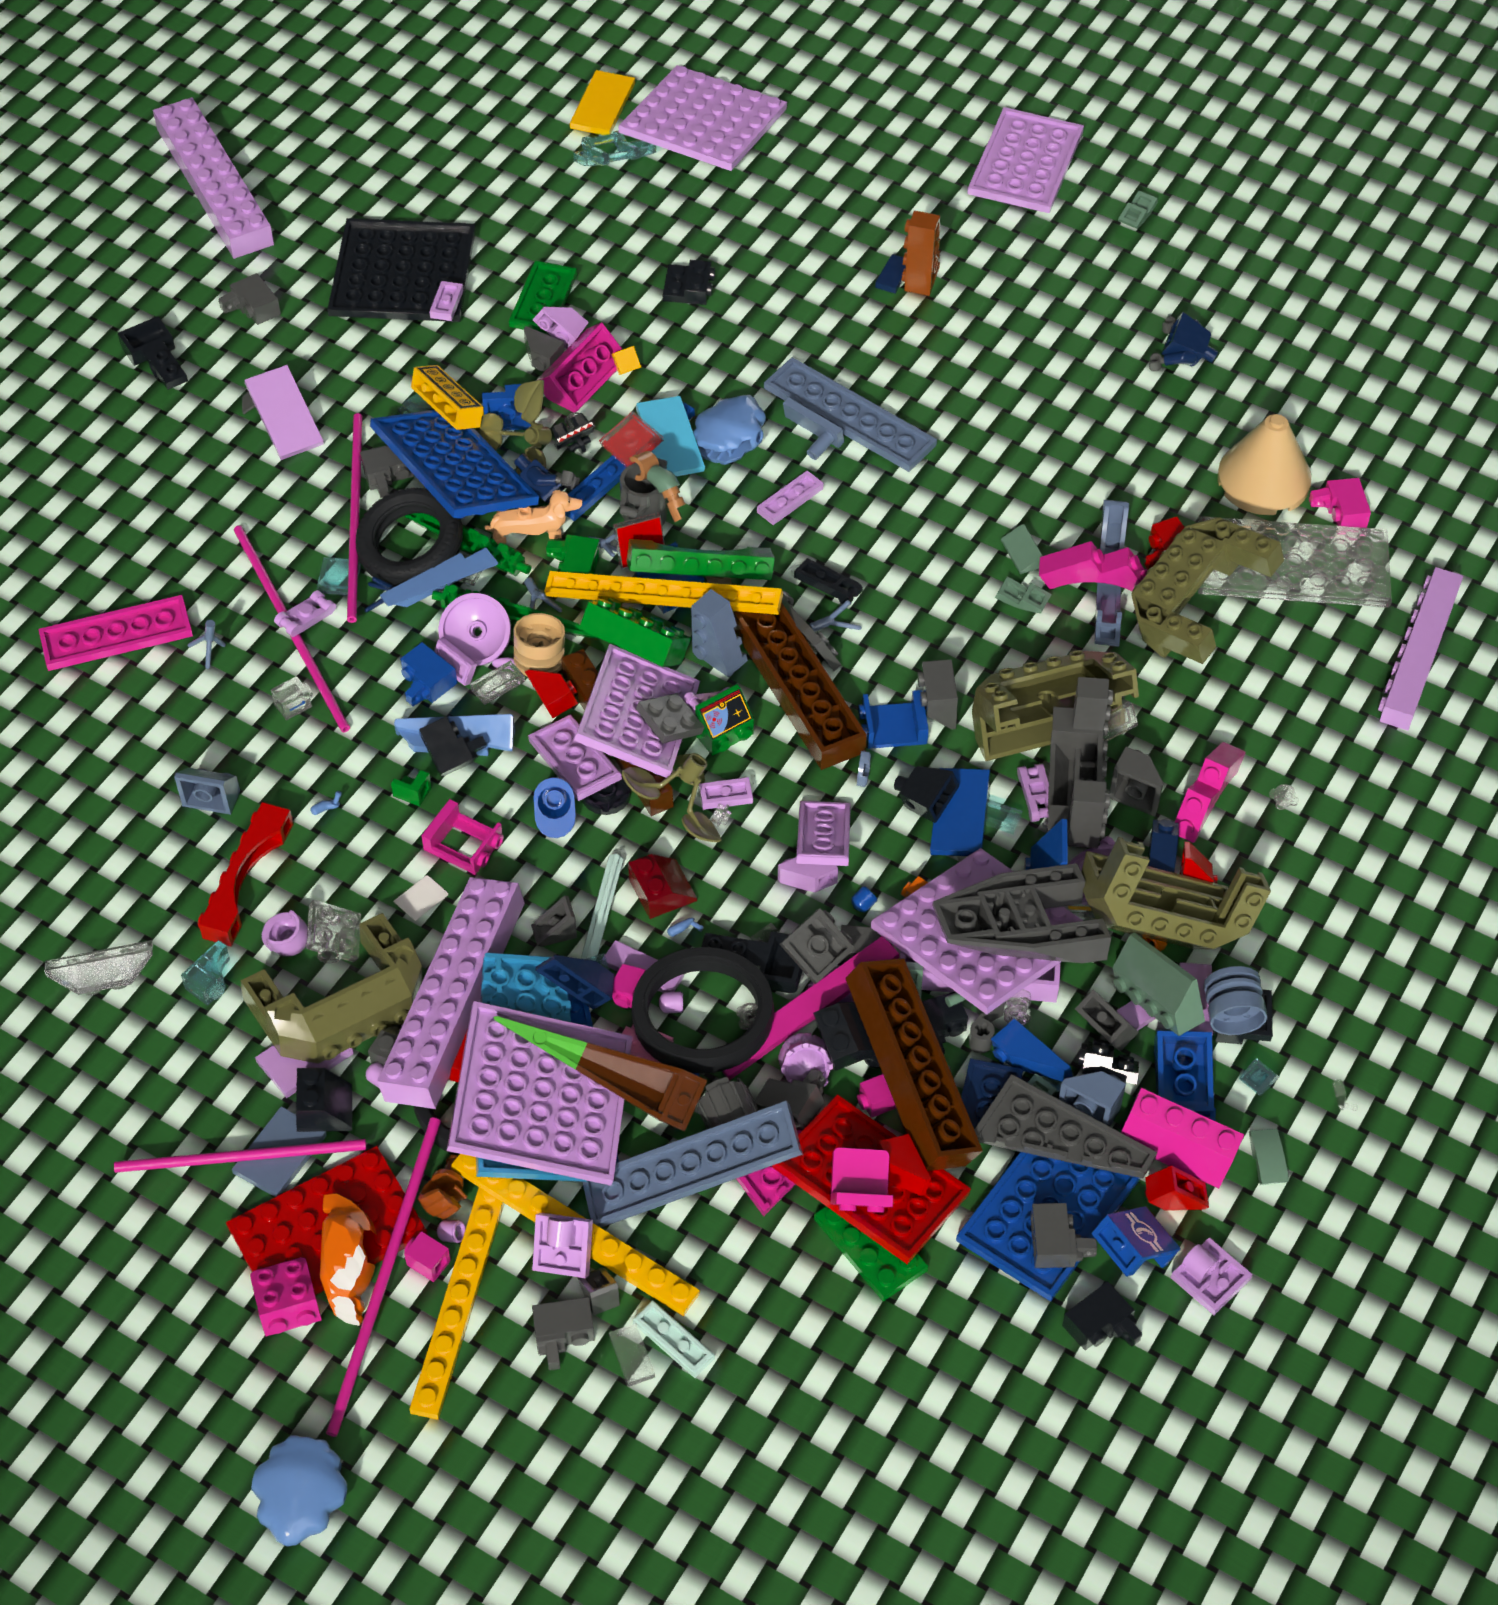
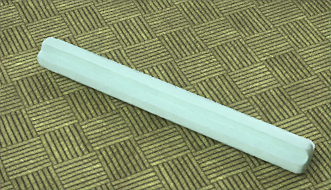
M617 853L615 855L610 854L608 857L581 959L597 960L623 864V858Z

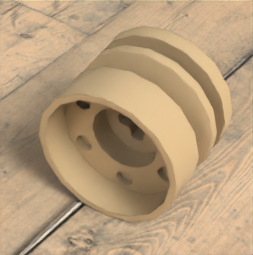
M533 613L522 617L516 622L514 626L513 658L514 666L520 673L527 676L525 673L527 670L558 673L562 669L561 658L565 655V629L561 621L552 615Z

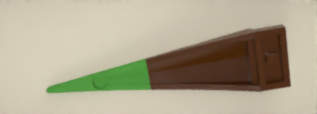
M499 1016L493 1017L501 1025L643 1112L681 1131L686 1130L707 1080L677 1067L573 1039Z

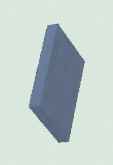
M281 1106L248 1149L322 1143L327 1134L326 1131L297 1132L296 1114ZM312 1155L239 1161L232 1168V1171L236 1176L277 1197L285 1191Z

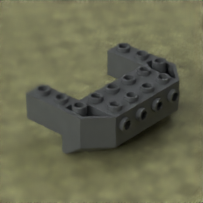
M1078 677L1074 708L1053 707L1047 827L1049 831L1061 819H1067V841L1070 847L1098 849L1099 839H1104L1105 824H1107L1108 809L1110 807V793H1106L1107 782H1105L1107 773L1105 756H1107L1108 741H1103V736L1108 734V721L1110 720L1113 702V690H1109V679Z

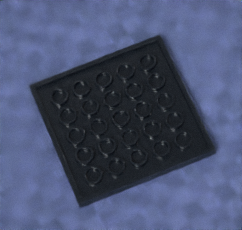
M346 218L327 309L328 316L447 321L430 318V309L441 281L463 284L464 291L453 320L449 321L460 322L476 232L475 224Z

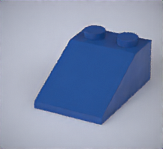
M1061 819L1031 847L1030 858L1025 857L1024 870L1068 864L1067 819Z
M1157 1031L1154 1039L1157 1095L1194 1112H1214L1212 1032L1187 1031L1178 1036L1173 1031Z

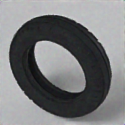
M426 488L400 489L376 501L367 510L364 517H362L356 533L357 555L364 569L372 577H377L393 586H398L459 553L463 540L461 518H453ZM413 513H424L433 516L439 521L440 532L437 541L420 557L409 561L397 562L389 560L380 554L379 542L383 532L392 522L400 517Z

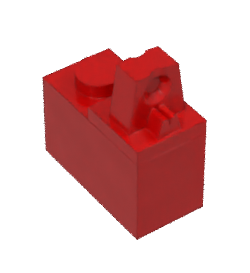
M1177 516L1152 525L1149 543L1156 550L1154 553L1146 556L1145 566L1148 570L1156 564L1162 552L1167 550L1173 543L1175 536L1180 534L1185 528Z

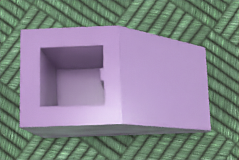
M543 307L533 319L550 336L563 341L566 349L578 338L589 323L573 308Z
M789 858L778 865V881L781 884L815 893L838 883V868L836 865L796 864V858Z

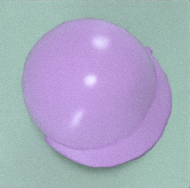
M290 910L289 912L276 914L266 922L262 931V941L271 952L274 951L281 956H295L306 948L309 942V929L304 920L294 911Z

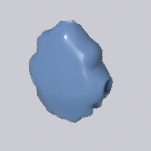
M741 395L722 399L715 406L700 413L695 420L696 429L693 434L697 440L702 458L723 465L742 459L746 453L757 448L763 439L762 426L766 421L765 412L759 407L754 397L751 395Z
M290 1435L284 1442L271 1448L269 1459L260 1464L254 1472L251 1489L260 1500L257 1518L260 1524L270 1530L277 1542L285 1546L297 1545L309 1536L322 1533L328 1527L330 1513L345 1503L347 1482L340 1474V1457L331 1450L326 1440Z

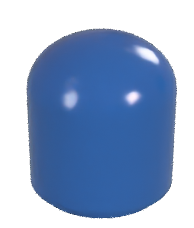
M863 886L852 897L851 903L857 911L866 912L878 901V898L866 886Z

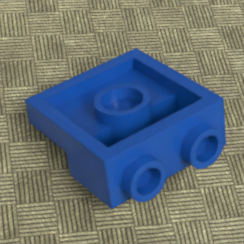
M522 384L505 385V392L482 393L484 415L488 413L499 415L503 419L502 431L528 429L531 424L521 419L522 413L517 412L514 405L515 392Z

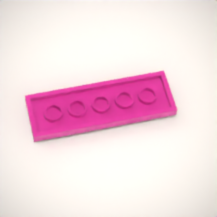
M182 595L38 629L48 671L193 636Z

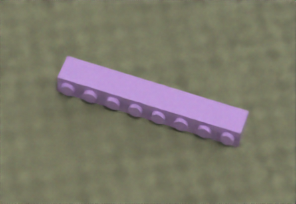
M1435 567L1432 576L1427 575L1423 589L1427 591L1426 593L1421 592L1417 606L1421 608L1420 610H1414L1410 622L1414 624V627L1409 626L1404 640L1408 641L1407 645L1402 643L1398 654L1401 662H1395L1391 673L1395 678L1394 680L1389 679L1385 689V693L1389 695L1387 698L1382 697L1378 711L1382 712L1380 722L1409 730L1457 597L1463 575Z

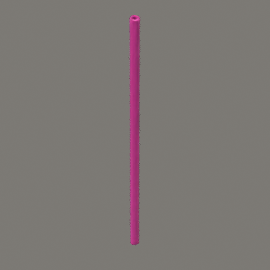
M360 413L353 415L347 621L350 623H354L357 620L358 555L356 550V533L360 520V452L362 451L363 417Z
M240 525L236 526L234 533L277 613L286 612L285 605L243 527ZM298 634L295 637H291L341 732L349 731L350 726L301 635Z
M430 1118L326 1434L329 1436L337 1437L441 1123L437 1118Z

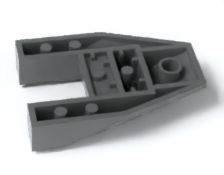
M1077 863L1001 873L935 900L932 903L945 939L949 944L1000 956L1071 963L1107 960L1111 935L1103 918L1051 925L1045 909L1079 905L1082 903L1083 888L1086 881Z

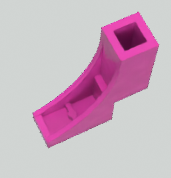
M1092 541L1040 557L1039 576L1049 589L1073 583L1097 582L1112 584L1133 591L1134 587L1140 584L1148 571L1142 567L1138 556L1134 555L1129 547L1103 555L1102 551L1097 549Z
M1222 742L1205 758L1197 780L1187 789L1175 823H1179V837L1192 843L1197 840L1218 798L1228 783L1238 773L1246 753L1245 751Z

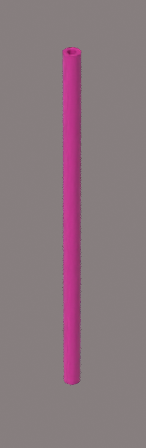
M366 1139L114 1162V1172L366 1150Z

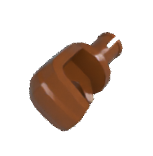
M457 1155L447 1157L444 1169L437 1170L432 1175L431 1180L424 1185L418 1196L423 1209L428 1214L441 1219H446L461 1208L458 1202L467 1198V1195L462 1191L464 1186L463 1178L451 1169V1164L458 1157Z

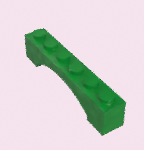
M629 539L627 564L629 570L633 572L772 580L775 560L770 548L747 547L746 549L721 551L697 550L655 543L653 540Z

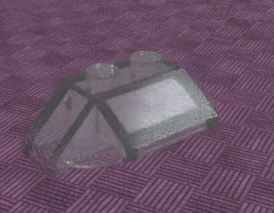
M150 940L45 961V976L78 995H94L101 990L110 988L120 990L134 982L153 956V943Z

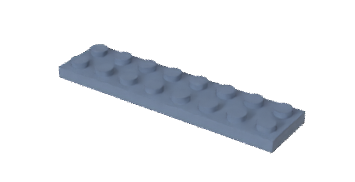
M793 357L764 382L765 390L783 400L789 397L842 428L845 436L908 472L937 445V439Z
M787 1101L778 1103L616 1163L614 1181L611 1186L592 1181L583 1182L590 1219L593 1220L595 1225L602 1228L803 1155L790 1104Z

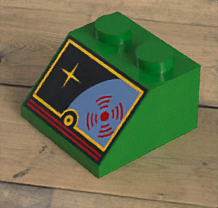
M738 684L695 706V715L705 727L702 734L696 735V737L712 756L726 751L730 746L740 741H745L754 734V718Z

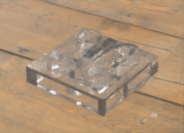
M313 900L309 904L306 949L316 951L318 959L324 963H335L340 959L355 962L359 958V924L361 923V913Z

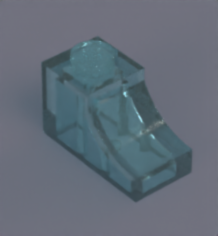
M218 940L181 974L185 989L207 1006L213 1000L220 998L226 989L222 971L229 962L230 957L225 944Z

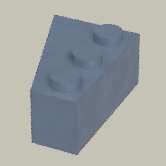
M710 589L691 606L692 653L698 659L704 660L729 678L748 659L746 654H742L740 650V645L742 644L741 637H736L734 627L737 624L730 601Z

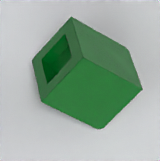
M420 770L415 779L404 776L401 781L393 779L391 782L393 797L420 807L432 788L430 774Z

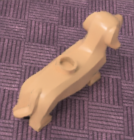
M555 490L552 493L549 505L497 511L491 520V525H486L485 529L493 533L492 537L497 544L500 542L506 543V537L504 536L511 533L540 535L548 532L549 539L562 538L561 529L559 528L565 523V512L579 509L583 502L581 499L569 497L565 491Z

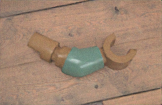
M644 451L629 458L632 463L636 462L641 470V473L636 475L635 480L642 481L647 479L656 487L659 494L662 493L664 499L667 498L668 503L666 504L674 522L681 520L682 517L678 508L685 505L683 497L678 495L680 493L678 485L680 484L674 473L660 467L657 457L650 451Z

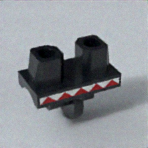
M581 412L571 418L575 429L568 432L563 422L552 427L555 438L554 445L557 450L569 445L568 449L570 452L577 449L581 454L586 452L585 445L591 442L587 435L594 432L593 428L595 425L592 420L588 422Z

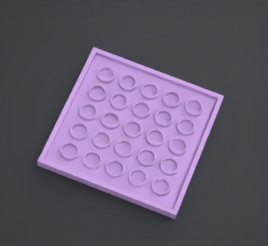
M677 65L619 125V133L732 171L787 109V102L777 97H771L759 91H753Z
M981 848L871 920V929L919 963L986 1015L1061 962L1000 956L947 943L933 909V901L998 874L1014 872ZM1065 907L1045 909L1051 925L1083 921Z
M473 1001L447 1151L611 1186L614 1181L624 1099L501 1025L493 1017L499 1016L626 1054L631 1052L633 1036Z

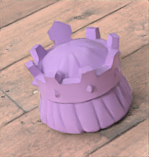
M811 1033L793 1035L784 1042L778 1055L782 1074L784 1073L788 1082L792 1083L794 1079L803 1081L811 1069H815L823 1073L822 1075L826 1080L824 1087L828 1084L827 1078L830 1070L833 1069V1063L823 1039H820V1037L812 1036Z

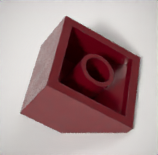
M650 854L628 863L629 881L649 919L697 901V897L676 859Z

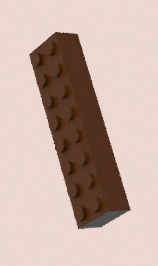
M781 602L779 615L734 611L737 624L734 627L735 633L741 637L743 646L821 770L861 755V751L866 752L867 734L803 634L796 627V623Z
M905 959L860 962L845 979L906 1133L910 1135L927 1171L967 1166L983 1150Z

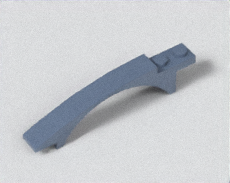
M1103 501L1099 546L1103 555L1124 549L1129 503ZM1097 583L1094 644L1119 647L1122 620L1120 586Z

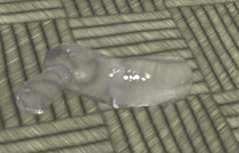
M1340 1079L1333 1081V1088L1339 1108L1342 1111L1344 1108L1357 1111L1358 1106L1356 1104L1345 1103L1346 1090L1343 1081Z

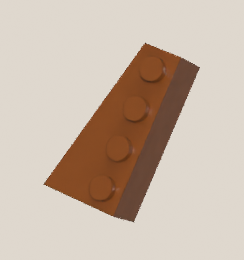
M914 210L911 219H907L905 225V232H908V235H906L904 241V249H907V252H905L903 258V265L906 268L903 270L902 281L905 282L904 291L930 296L940 268V262H938L940 258V251H938L940 246V215Z

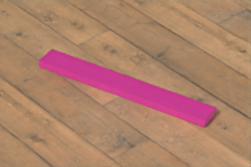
M882 936L818 983L775 1012L771 1031L760 1050L742 1064L722 1071L730 1081L815 1019L814 1012L832 1006L849 995L851 992L845 978L860 962L899 959L898 951Z

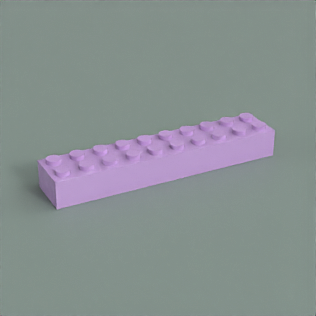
M193 97L154 109L153 113L159 134L233 259L274 245L269 222Z
M469 878L377 1080L385 1102L436 1109L468 1029L473 1001L480 1002L485 953L503 954L525 904L518 883Z

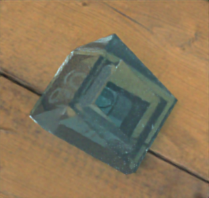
M1255 1058L1239 1079L1261 1096L1280 1076L1262 1061Z

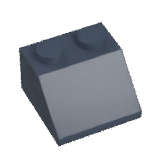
M186 768L175 773L174 778L183 807L231 815L240 793L237 776L229 773H217L193 768Z
M1103 1071L1066 1078L1061 1084L1059 1100L1110 1127L1120 1112L1126 1083L1122 1082L1117 1076L1108 1075Z

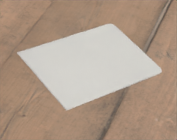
M425 876L393 902L416 921L447 897L448 893L432 878Z

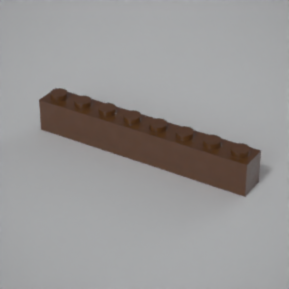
M584 649L562 657L561 663L563 677L566 682L570 680L577 691L574 695L585 711L598 671ZM614 757L621 770L629 767L641 768ZM646 770L654 777L656 783L666 779L661 775ZM669 782L658 789L661 794L658 799H646L638 795L650 816L674 807L673 789Z

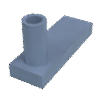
M789 397L784 401L785 417L819 437L806 451L811 459L817 460L831 444L840 448L844 443L842 428Z

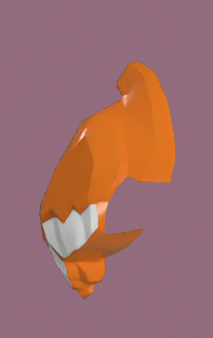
M339 1194L324 1195L323 1211L324 1213H329L322 1225L320 1279L334 1315L348 1324L360 1326L363 1321L362 1312L365 1310L361 1296L370 1284L376 1267L372 1263H367V1255L363 1247V1230H371L376 1234L374 1223L353 1201Z

